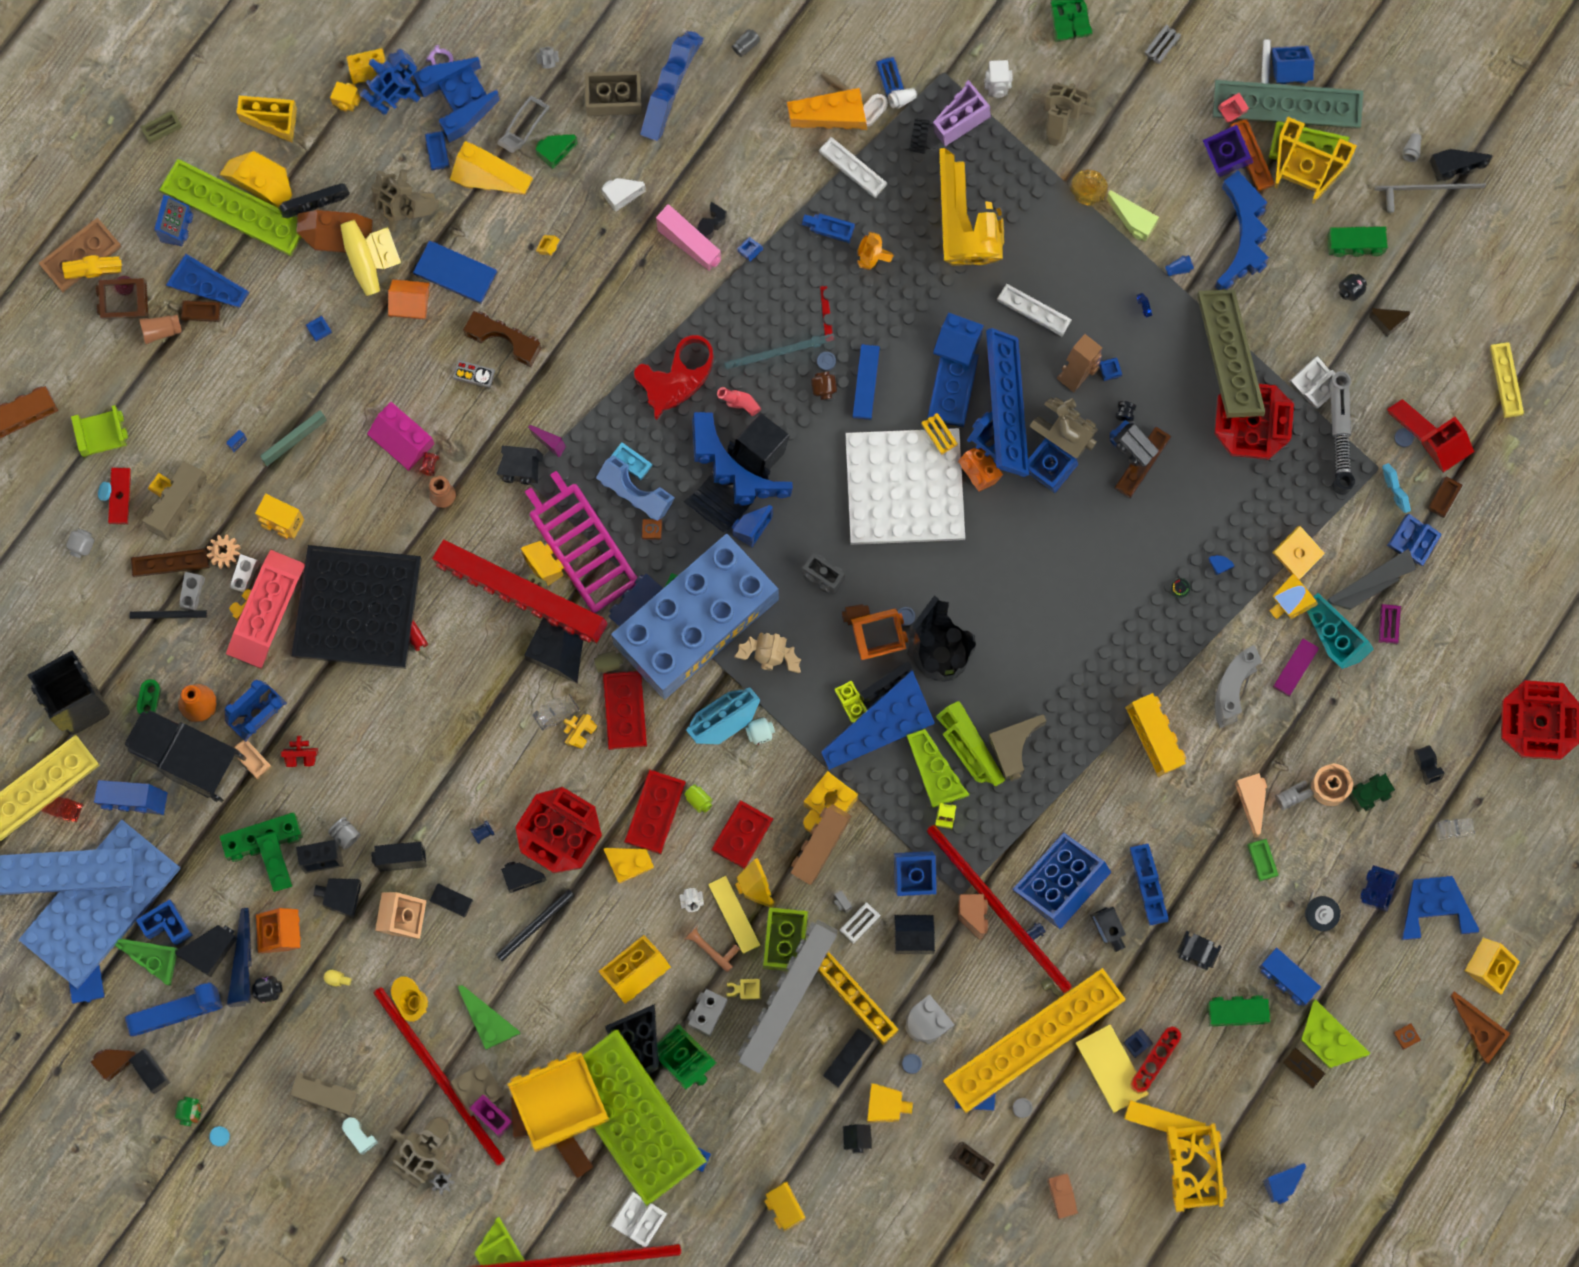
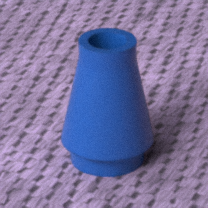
M1183 255L1165 266V269L1170 277L1172 275L1190 273L1194 266L1190 256Z

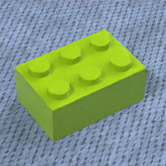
M769 907L763 969L789 971L786 968L792 956L796 958L798 955L796 950L802 939L806 940L808 911Z

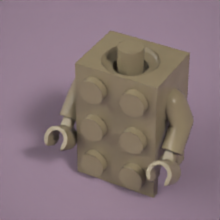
M1051 397L1044 405L1059 415L1054 425L1038 416L1029 426L1076 459L1083 453L1085 448L1091 451L1097 443L1093 439L1098 431L1095 427L1096 424L1089 419L1084 420L1080 417L1081 414L1074 409L1077 406L1073 398L1063 402L1057 397L1055 399Z

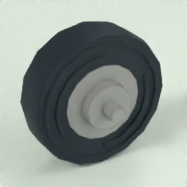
M1327 896L1313 898L1305 909V917L1308 924L1318 931L1333 929L1340 920L1341 911L1339 905Z

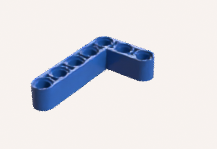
M212 983L201 984L194 987L195 994L125 1016L130 1037L223 1008L218 988Z

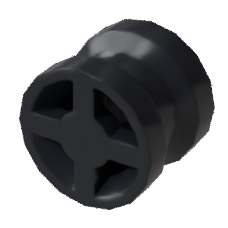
M1119 401L1117 406L1119 410L1116 412L1115 418L1121 421L1126 420L1127 422L1134 421L1133 412L1136 410V404L1128 401Z

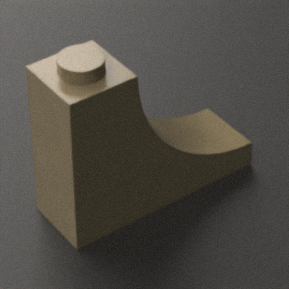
M1044 714L989 734V741L1005 780L1015 781L1021 778V775L1024 773L1022 763L1023 746L1035 730L1046 724Z

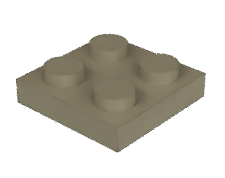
M484 1062L450 1082L451 1087L470 1117L475 1114L469 1108L483 1094L492 1103L505 1096Z

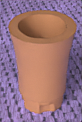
M178 315L139 319L146 345L165 337L174 336V333L182 332Z
M443 476L431 479L429 484L431 502L440 508L450 506L456 497L454 487Z

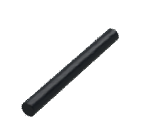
M207 610L130 611L129 616L130 619L207 618Z

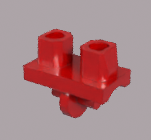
M301 735L297 736L296 741L289 742L290 747L297 748L283 749L281 751V757H284L286 767H296L297 757H304V766H314L316 756L319 753L318 748H303L309 746V741H302Z

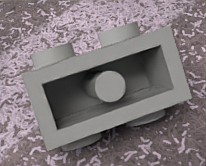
M708 989L704 993L700 992L696 1000L698 1006L696 1010H691L687 1018L690 1021L689 1027L710 1037L728 1002L727 999ZM709 1001H713V1002H714L713 1005H708L707 1003H708ZM700 1019H705V1022L700 1023L698 1021Z

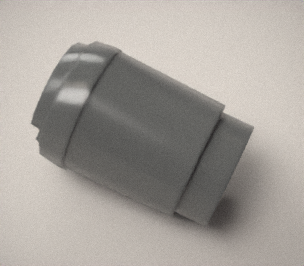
M748 29L734 42L732 49L738 56L742 57L760 42V37L753 29Z

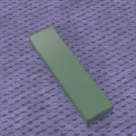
M321 410L261 454L260 457L263 463L268 466L327 420Z

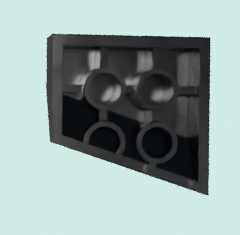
M543 617L524 654L525 659L578 684L584 640L576 633L573 635L563 630L564 627L560 625L557 627L547 622L548 619Z
M655 1004L605 1026L608 1035L615 1030L620 1032L648 1075L659 1068Z

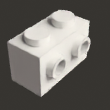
M1008 60L989 61V68L986 71L985 90H989V96L1001 98L1008 94V89H1011V81L1013 80L1012 70H1009Z

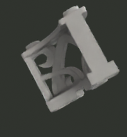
M1254 645L1235 657L1218 685L1214 708L1219 729L1237 722V716L1242 712L1239 698L1241 684L1245 679L1257 672L1256 666L1262 662Z

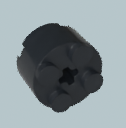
M1186 931L1177 953L1180 954V959L1186 962H1190V960L1198 962V967L1208 971L1209 967H1214L1222 946L1218 945L1216 948L1213 946L1215 942L1197 934H1193V937L1189 936V931Z

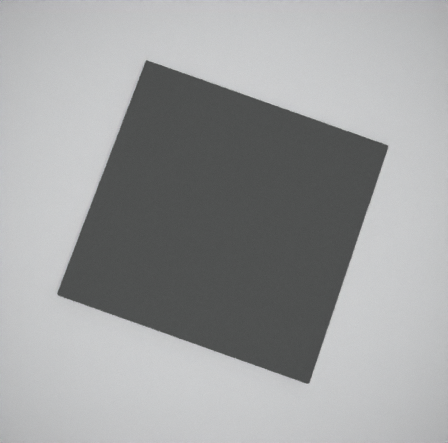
M941 73L855 156L887 182V186L876 198L840 170L762 245L763 250L751 262L747 260L640 363L648 365L653 372L670 373L678 343L690 335L702 336L712 346L714 361L711 372L701 388L680 405L665 410L656 420L654 409L647 403V392L636 382L634 370L631 371L562 438L566 448L560 457H557L550 450L543 456L542 462L538 464V483H531V485L549 500L561 492L550 476L553 472L557 471L567 487L577 484L637 578L640 575L648 574L663 588L671 573L681 574L727 533L779 589V600L712 659L744 690L750 687L759 697V704L827 770L828 768L821 751L852 724L834 689L852 680L860 694V692L908 661L935 724L924 729L969 793L968 797L947 804L956 805L953 828H937L980 877L1132 722L1125 707L1151 693L1154 696H1158L1275 577L1284 565L1272 552L1297 526H1301L1313 538L1375 475L1379 468L1349 441L1350 455L1348 456L1350 458L1348 459H1350L1349 462L1351 463L1349 469H1351V473L1355 478V485L1347 494H1337L1332 486L1337 471L1335 463L1336 441L1332 437V424L1251 350L1258 384L1276 385L1287 398L1294 402L1291 441L1269 460L1230 456L1214 434L1217 397L1221 392L1199 303L992 115L947 146H944L934 133L933 122L945 107L950 105L954 100V96L960 93L962 88L946 73ZM915 118L930 120L925 153L910 151ZM939 148H946L953 153L955 162H965L966 207L973 231L978 213L990 212L996 214L997 220L1003 218L1004 245L1002 260L986 265L953 266L944 261ZM985 202H992L993 209H986ZM997 208L1001 209V216H998ZM821 213L854 223L855 228L850 243L810 231V227L802 225L804 215L814 217L815 214L819 215ZM869 232L880 235L882 249L893 253L894 256L891 262L878 259L876 265L872 269L867 270L860 268L858 260L860 261L858 249L865 235L868 236ZM1006 283L1072 319L1064 335L1061 337L998 302L997 298ZM820 286H827L823 296L826 300H829L830 314L824 316V322ZM948 312L984 325L981 340L974 353L979 354L965 425L960 427L945 424L948 429L959 428L961 457L965 452L977 446L973 441L970 443L967 441L974 430L972 426L978 418L981 419L987 411L989 413L992 411L986 330L990 328L1015 336L1019 341L1028 459L1045 439L1044 436L1029 427L1033 420L1040 416L1054 425L1059 417L1056 412L1044 405L1051 397L1054 399L1057 397L1063 402L1073 398L1077 406L1074 409L1081 414L1080 417L1084 420L1089 419L1096 424L1095 427L1098 431L1093 437L1097 441L1096 445L1091 451L1085 448L1083 453L1077 458L1079 465L1056 493H1053L1031 475L1022 477L1001 469L1000 471L1003 473V476L998 482L979 492L972 484L966 472L961 468L965 540L851 545L846 433L925 430L921 422L927 420L940 356L933 354ZM824 323L832 325L833 339L825 340ZM1086 334L1102 347V358L1100 361L1117 357L1122 377L1103 381L1099 368L1093 376L1089 375L1079 388L1072 392L1057 380V377L1063 371L1061 370L1064 365L1068 366L1067 358L1072 348ZM699 343L685 346L680 354L681 362L690 370L703 366L709 358V351ZM861 344L880 346L871 420L853 418ZM823 352H830L836 358L834 368L829 371L820 369L817 364V358ZM830 372V374L835 376L837 392L831 394L832 398L821 400L820 396L816 397L813 394L811 379L817 373ZM725 387L730 391L737 390L748 393L761 407V411L755 416H750L744 409L729 407L726 401L718 398L717 391L719 388ZM1119 401H1128L1136 404V410L1133 412L1134 421L1128 423H1134L1147 438L1155 426L1171 436V439L1131 499L1114 489L1131 464L1128 461L1129 456L1126 453L1120 452L1110 442L1109 438L1110 432L1123 422L1115 418L1116 412L1119 410L1117 407ZM694 412L713 413L716 433L726 451H728L727 448L730 440L735 443L739 435L760 413L790 435L785 453L770 469L771 472L768 478L773 482H792L793 490L791 496L787 498L756 497L754 502L739 518L740 520L743 515L768 505L773 507V518L753 547L734 537L732 526L725 532H722L683 502L697 491L713 471V462L707 464L694 462L692 427ZM1248 419V422L1250 424H1257V421L1255 419ZM935 422L938 428L942 429L938 422ZM928 424L930 429H934L931 424ZM994 437L986 443L989 448L995 444ZM621 443H624L652 464L651 469L642 480L629 473L630 480L634 486L646 492L654 491L660 487L675 497L666 515L659 519L662 520L661 540L642 539L643 519L652 518L643 510L634 507L627 499L618 496L610 487L602 485L601 481L596 478L605 461L611 457ZM1340 480L1342 486H1348L1345 480ZM572 493L555 504L554 507L562 514L579 503L575 494ZM583 508L567 520L576 527L587 520L589 516ZM594 524L581 532L588 540L600 534ZM604 540L595 545L603 554L610 550ZM813 553L823 556L828 560V563L833 566L836 565L844 571L845 580L835 594L831 592L825 593L819 588V584L816 582L811 583L803 577L802 568ZM1216 555L1224 556L1231 560L1235 566L1217 575L1208 558ZM615 556L609 559L616 567L620 566ZM1182 579L1189 584L1187 594L1179 596L1173 592L1172 585L1176 580ZM935 595L939 598V601L949 602L947 615L954 625L960 627L963 631L968 630L975 635L976 640L975 651L971 655L965 671L954 678L953 681L943 682L925 677L913 657L907 653L912 625H901L902 631L907 633L908 642L905 643L907 649L861 660L852 625L848 626L847 622H843L842 611H845L847 606L859 604L868 605L870 615L895 608L898 611L902 607H909L914 611L916 620ZM893 617L862 624L867 649L898 641ZM760 633L779 634L780 637L787 639L785 647H794L795 655L801 659L799 663L801 672L788 671L784 658L780 665L773 666V670H764L761 668L762 664L754 658L755 651L746 660L735 658L734 655L738 652V645L746 643L750 636L757 640ZM940 646L933 653L934 659L939 663H945L950 659V651L946 647ZM883 690L878 693L879 696L872 702L866 701L864 703L866 709H869L887 692ZM960 701L1000 771V766L988 738L989 734L1042 714L1045 716L1046 724L1035 730L1023 746L1022 763L1024 773L1021 775V778L1015 781L1008 779L1000 785L994 786L992 783L975 781L943 736L947 729L936 716L947 706ZM906 736L829 770L837 779L856 792L858 799L913 852L933 851L936 856V874L956 894H964L972 886L927 833V829L936 823L938 807L932 808Z

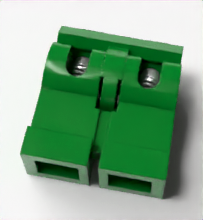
M1084 0L1051 1V17L1053 20L1055 42L1072 40L1073 37L1074 39L1089 37L1093 34L1087 5Z

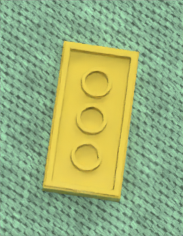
M1111 1024L1075 1043L1113 1113L1128 1106L1129 1100L1136 1102L1148 1095L1147 1090L1143 1093H1136L1132 1090L1131 1080L1135 1076L1136 1070ZM1136 1080L1138 1088L1144 1087L1141 1080Z

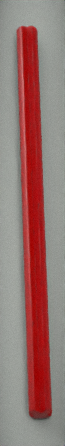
M934 824L927 829L930 837L979 894H984V900H987L988 905L1062 992H1068L1072 988L1069 981Z
M382 987L376 989L373 992L375 997L497 1166L504 1163L505 1158L475 1116L470 1117L451 1087L450 1081Z
M676 1244L471 1267H578L680 1256L681 1246Z

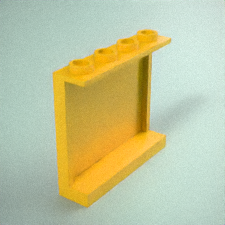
M572 1052L566 1055L567 1059L560 1062L558 1059L547 1063L548 1067L540 1069V1067L534 1068L529 1071V1075L524 1077L522 1075L515 1076L508 1083L535 1152L609 1121L582 1053Z

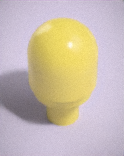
M328 970L324 974V981L328 985L341 987L342 984L348 986L351 984V978L344 977V973L340 971Z

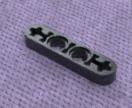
M340 183L285 201L280 204L278 209L283 218H290L299 213L309 212L342 201L349 196L350 192L346 184Z

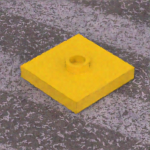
M1297 526L1272 552L1291 574L1294 573L1299 580L1325 554L1301 526Z

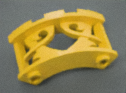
M1215 1123L1210 1124V1126L1176 1129L1175 1126L1167 1127L1170 1163L1173 1164L1174 1171L1172 1187L1176 1212L1184 1211V1208L1213 1205L1224 1206V1199H1227L1226 1187H1223L1219 1149L1221 1134L1220 1130H1216ZM1209 1135V1145L1203 1143L1204 1138L1199 1141L1198 1145L1195 1144V1136ZM1191 1137V1142L1178 1138ZM1188 1149H1190L1188 1158L1183 1159L1181 1152L1185 1151L1188 1153ZM1212 1149L1214 1158L1208 1153ZM1195 1152L1201 1155L1210 1165L1206 1175L1199 1182L1191 1173L1182 1171V1166L1192 1161ZM1214 1174L1216 1175V1182L1211 1181ZM1189 1177L1192 1180L1194 1186L1192 1187L1191 1183H1189V1185H1185V1178ZM1210 1187L1215 1188V1196H1201L1200 1190L1202 1188L1207 1194H1210L1208 1191ZM1195 1193L1197 1195L1195 1198H1186Z

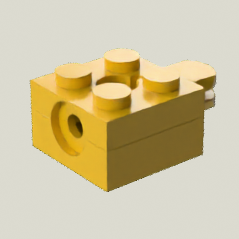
M827 771L804 800V806L810 810L804 818V828L811 832L815 824L819 825L822 819L819 816L825 807L828 808L832 804L847 813L857 801L858 794Z

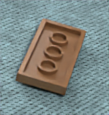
M97 217L38 264L57 287L64 292L82 277L65 279L62 263L82 260L83 257L97 255L99 258L109 257L122 246Z

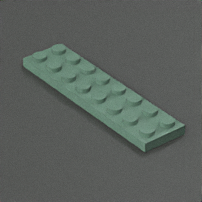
M1215 80L1212 118L1224 119L1218 109L1219 105L1240 93L1249 109L1235 120L1279 121L1285 123L1287 117L1305 123V125L1361 128L1363 91Z

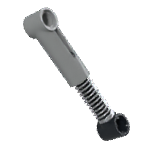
M1344 371L1335 373L1328 385L1331 391L1332 437L1336 441L1335 463L1337 471L1332 486L1333 490L1340 495L1347 494L1355 485V478L1351 473V469H1349L1351 467L1349 466L1351 464L1349 462L1350 459H1348L1350 458L1348 456L1350 455V447L1348 446L1350 440L1348 439L1351 436L1349 390L1351 378ZM1336 380H1341L1344 386H1339ZM1340 480H1345L1348 486H1342Z

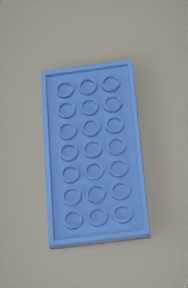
M123 820L116 825L96 850L134 849L133 888L59 892L18 939L77 989H79L114 948L116 942L125 935L181 869Z

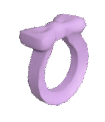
M438 45L435 46L426 59L428 63L431 62L432 65H436L433 56L436 53H442L448 56L449 62H453L452 54L446 49H439Z

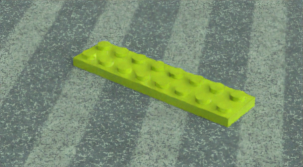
M180 159L176 160L159 189L161 193L289 256L292 255L301 239V236L297 234L296 216L283 218L277 207Z

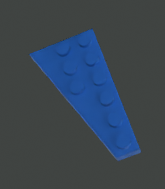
M913 670L906 674L901 681L896 683L891 690L877 700L842 734L837 736L821 751L828 770L935 724Z

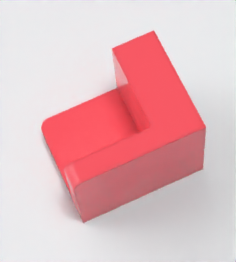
M1240 93L1222 102L1218 107L1227 123L1245 114L1249 109Z

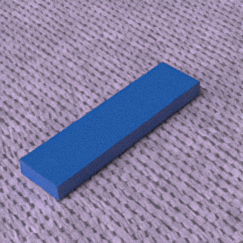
M861 344L853 418L872 419L880 346Z

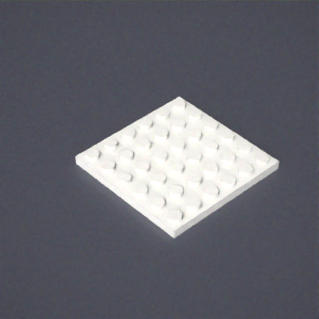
M959 428L949 429L958 446L943 455L940 454L925 430L846 433L851 545L965 540L962 470L958 462L961 458ZM931 429L942 448H946L936 431ZM940 429L949 445H951V442L949 441L944 431Z

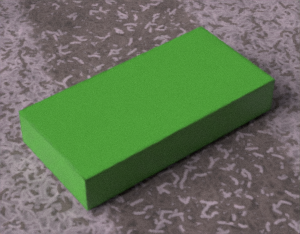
M1267 839L1249 843L1247 846L1259 882L1278 877L1279 875Z

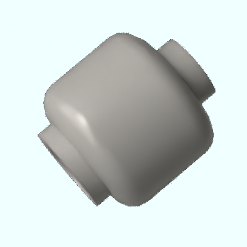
M79 528L77 531H72L66 543L67 549L70 550V555L81 558V555H89L94 544V538L91 537L92 533Z

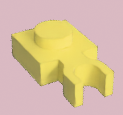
M740 979V985L727 983L728 987H734L735 989L733 993H727L728 997H736L740 994L741 1000H761V979Z

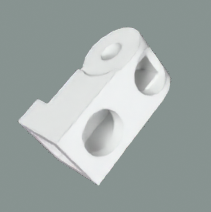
M240 554L231 581V589L240 592L249 589L251 580L260 562Z

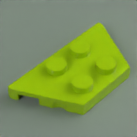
M1316 999L1312 1002L1301 1042L1329 1069L1370 1054Z
M496 1218L491 1229L487 1232L484 1240L474 1253L480 1265L525 1261L501 1218Z

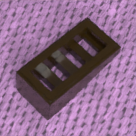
M959 1142L949 1159L982 1181H985L995 1165L964 1142ZM964 1149L965 1153L963 1154L961 1159L958 1158ZM971 1154L972 1157L970 1158L969 1162L965 1163L966 1159ZM976 1159H979L975 1168H972V1165L974 1164ZM983 1163H985L986 1166L984 1167L982 1172L979 1173L978 1171Z

